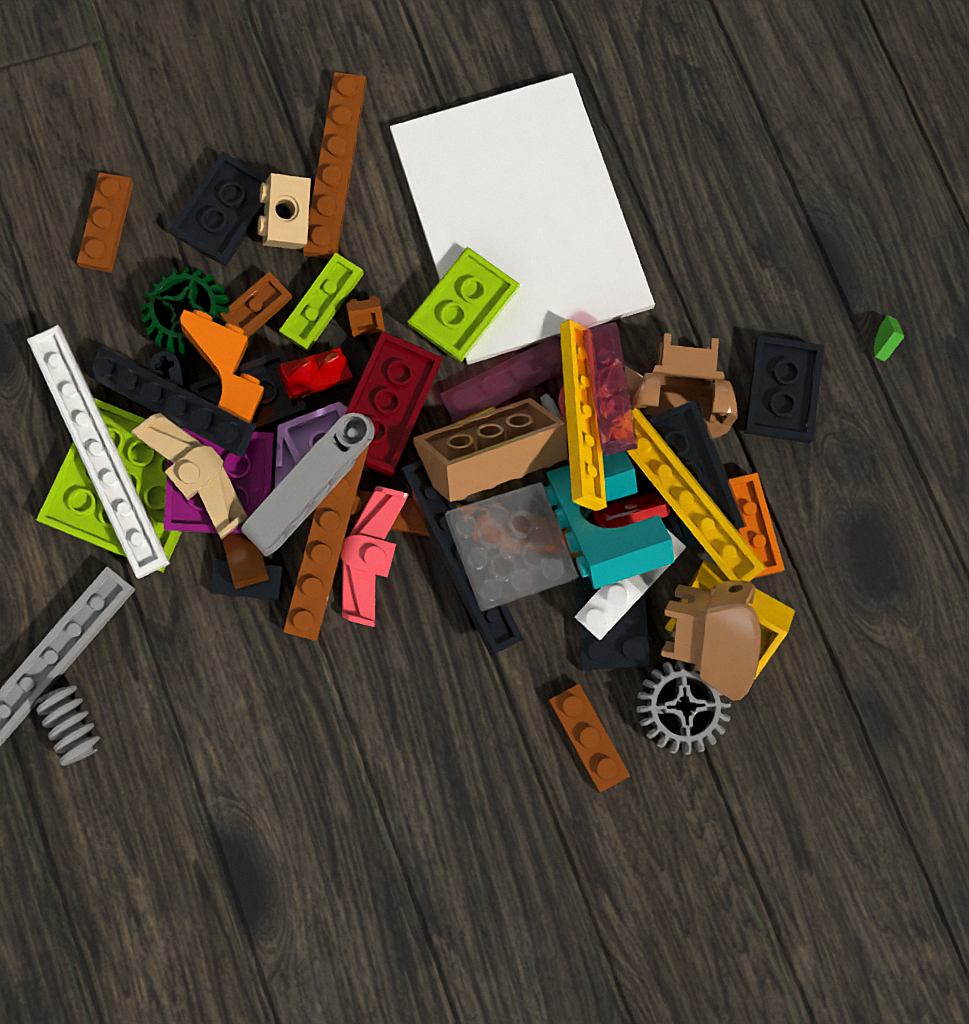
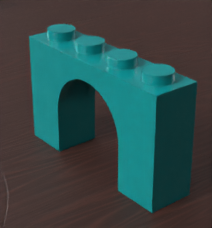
M621 447L603 453L606 503L637 493L635 469L624 448ZM570 465L546 472L549 486L544 487L547 501L550 507L556 505L557 509L554 512L559 528L561 530L567 529L568 533H565V538L571 553H578L579 557L576 558L580 574L582 578L589 577L594 589L675 563L672 538L659 515L619 528L595 526L585 520L592 510L572 502Z

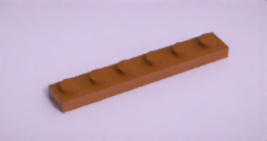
M334 72L308 220L307 245L303 249L304 256L331 259L335 252L338 254L367 84L366 76Z
M369 445L357 457L350 471L316 507L284 633L314 641L318 640Z

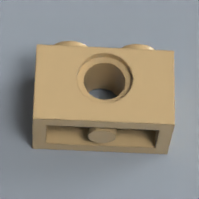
M271 173L266 183H261L260 203H265L264 216H259L258 235L263 236L262 245L298 250L307 245L311 178ZM281 204L288 207L291 217L289 219L279 217L276 213V205Z

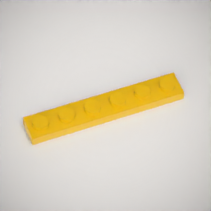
M568 319L560 324L572 502L597 512L607 507L593 335L592 330Z
M634 408L610 429L612 434L730 581L743 580L750 582L767 568L638 408Z

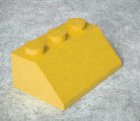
M704 559L688 586L711 591L713 586H718L719 583L730 580L719 567ZM755 588L754 602L749 605L753 607L758 616L761 630V648L756 679L787 635L795 610ZM681 598L679 602L688 603V600ZM670 617L665 629L672 632L677 618Z

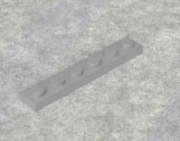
M108 566L1 687L0 746L37 705L35 701L49 691L136 590Z

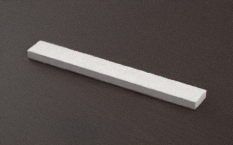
M56 325L28 338L27 341L136 577L140 579L169 565V559L62 329Z

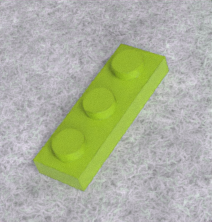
M335 252L279 330L280 334L308 352L361 279L363 270Z

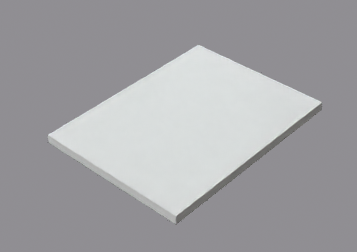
M573 73L390 126L396 150L439 280L443 278L468 246L520 284L519 290L465 357L467 365L561 337L560 324L568 319L586 328H590L654 308L653 297Z

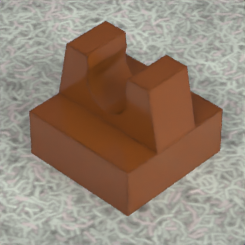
M370 296L369 300L357 301V299H352L347 303L353 337L385 332L379 298Z

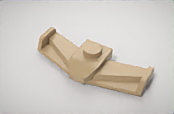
M161 413L150 416L132 430V434L173 463L164 472L187 500L197 492L199 493L221 540L248 519L223 467V460L212 447L205 446Z

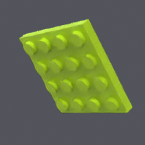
M94 398L168 559H170L182 532L164 531L167 475L164 471L167 470L168 460L132 434V430L144 422L145 418ZM73 441L36 520L127 558ZM166 566L161 569H158L157 571L163 573Z

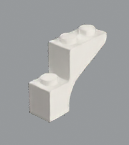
M667 530L672 538L675 560L684 551L686 546ZM671 564L601 587L577 613L575 618L601 640Z

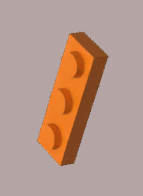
M758 473L729 479L747 524L746 527L737 531L767 567L755 578L783 572L785 568Z

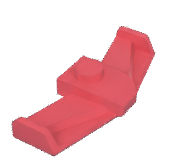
M376 486L350 535L344 539L340 554L343 560L342 618L375 627L376 574L384 577L389 575L396 543L385 541V538L409 496L408 493Z

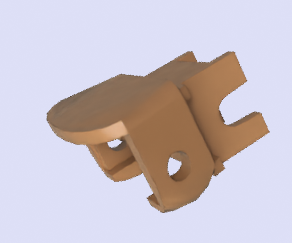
M665 333L663 343L661 342L659 345L657 365H655L652 373L645 372L627 414L634 408H638L645 418L649 419L696 399L700 404L712 438H718L727 434L738 418L736 398L730 381L724 380L723 372L716 371L719 339L712 338L710 347L706 349L671 345V334Z
M733 580L719 583L718 586H713L711 591L678 584L675 596L687 599L688 603L670 600L665 609V616L677 618L671 635V637H675V643L666 641L661 656L695 664V670L700 672V679L732 701L741 700L749 692L759 663L761 648L760 624L755 610L749 605L754 602L755 585L743 580Z

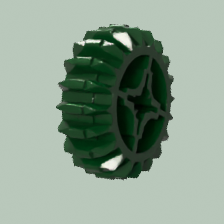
M187 266L184 267L182 274H179L177 269L172 267V276L167 278L165 274L160 273L159 278L161 282L159 284L150 282L149 284L153 292L143 293L142 297L147 303L140 305V311L145 315L141 318V323L144 327H148L146 334L149 338H155L154 342L158 347L166 345L167 351L174 353L178 348L181 355L186 356L189 347H191L195 354H199L182 331L181 310H188L190 307L191 310L189 312L193 313L194 310L202 311L213 318V322L225 326L227 321L221 318L220 313L228 314L230 312V309L225 307L230 303L227 295H223L225 289L222 284H215L216 279L213 275L209 274L205 277L204 271L200 268L192 274L190 267ZM182 291L181 294H179L178 296H174V297H173L174 294H176V293ZM200 292L210 298L211 308L209 313L199 306L200 299L198 297ZM162 309L167 310L169 315H172L170 321L172 323L171 330L162 326Z

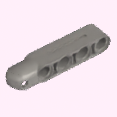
M349 413L339 418L246 520L241 531L265 556L275 552L354 466L357 457L374 438L375 429L370 418L358 413Z

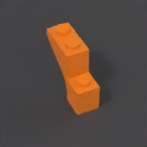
M184 309L180 318L183 333L221 381L222 395L219 405L252 421L264 394V387L260 386V381L253 376L241 373L240 377L235 375L248 346V336L243 335L244 331L235 325L226 323L225 326L213 322V318L202 311L194 310L192 313Z

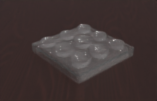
M542 482L447 511L445 514L481 612L574 581L579 577Z

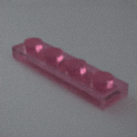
M616 322L583 330L602 452L606 456L638 448L619 328Z
M556 335L441 393L440 398L453 423L496 406L563 372L561 341Z

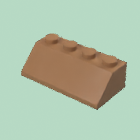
M531 398L414 437V445L433 487L449 502L462 500L468 495L484 489H492L503 482L522 478L528 473L541 468H549L555 463L568 459L566 423Z

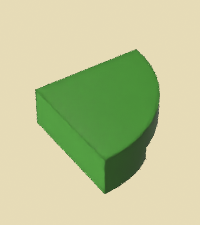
M889 315L883 320L874 343V355L882 361H886L904 338L897 319Z

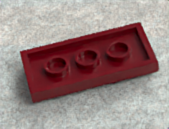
M383 331L345 415L358 413L370 418L374 424L375 433L369 445L364 465L392 477L443 357Z

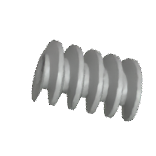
M76 685L56 689L35 701V703H41L37 708L38 715H48L42 721L43 727L53 728L48 734L49 740H60L54 746V751L56 753H66L59 761L62 766L72 764L95 753L98 749H93V745L100 739L99 736L88 737L87 735L94 727V723L82 724L81 722L89 714L88 710L77 712L75 709L83 702L82 698H70V695L77 690Z

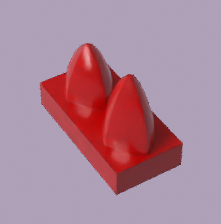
M341 348L284 363L277 369L290 400L348 383L353 378L347 364V358L343 355Z
M656 492L609 504L597 512L593 510L594 521L600 527L619 528L657 515L661 519L670 516V508L666 500Z

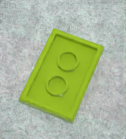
M467 246L407 321L408 326L461 364L519 290L520 284Z

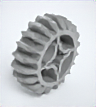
M678 660L676 662V671H674L672 665L667 662L663 664L665 676L655 669L651 674L656 683L647 679L642 683L646 689L650 690V693L639 692L637 695L638 699L647 701V706L636 707V712H647L648 718L639 721V724L642 727L651 723L653 729L648 731L646 736L648 739H651L659 734L661 737L657 741V747L663 748L667 741H671L669 746L670 753H676L679 744H682L684 755H689L692 750L691 743L694 744L698 752H702L705 750L702 739L708 744L714 745L716 739L711 732L713 731L719 735L725 733V729L717 723L718 721H730V716L721 713V709L731 707V702L720 701L719 696H723V694L700 679V673H696L695 664L690 663L687 671L685 670L684 661ZM676 679L673 699L670 702L656 703L662 687L670 680ZM687 680L698 684L705 691L709 700L696 699L691 694L690 685H687ZM680 697L684 698L685 704L700 706L687 711V717L683 716L681 710L667 708L680 703ZM710 711L706 725L698 733L691 736V727H693L695 714ZM658 714L673 716L677 722V728L680 729V735L670 732L661 723Z

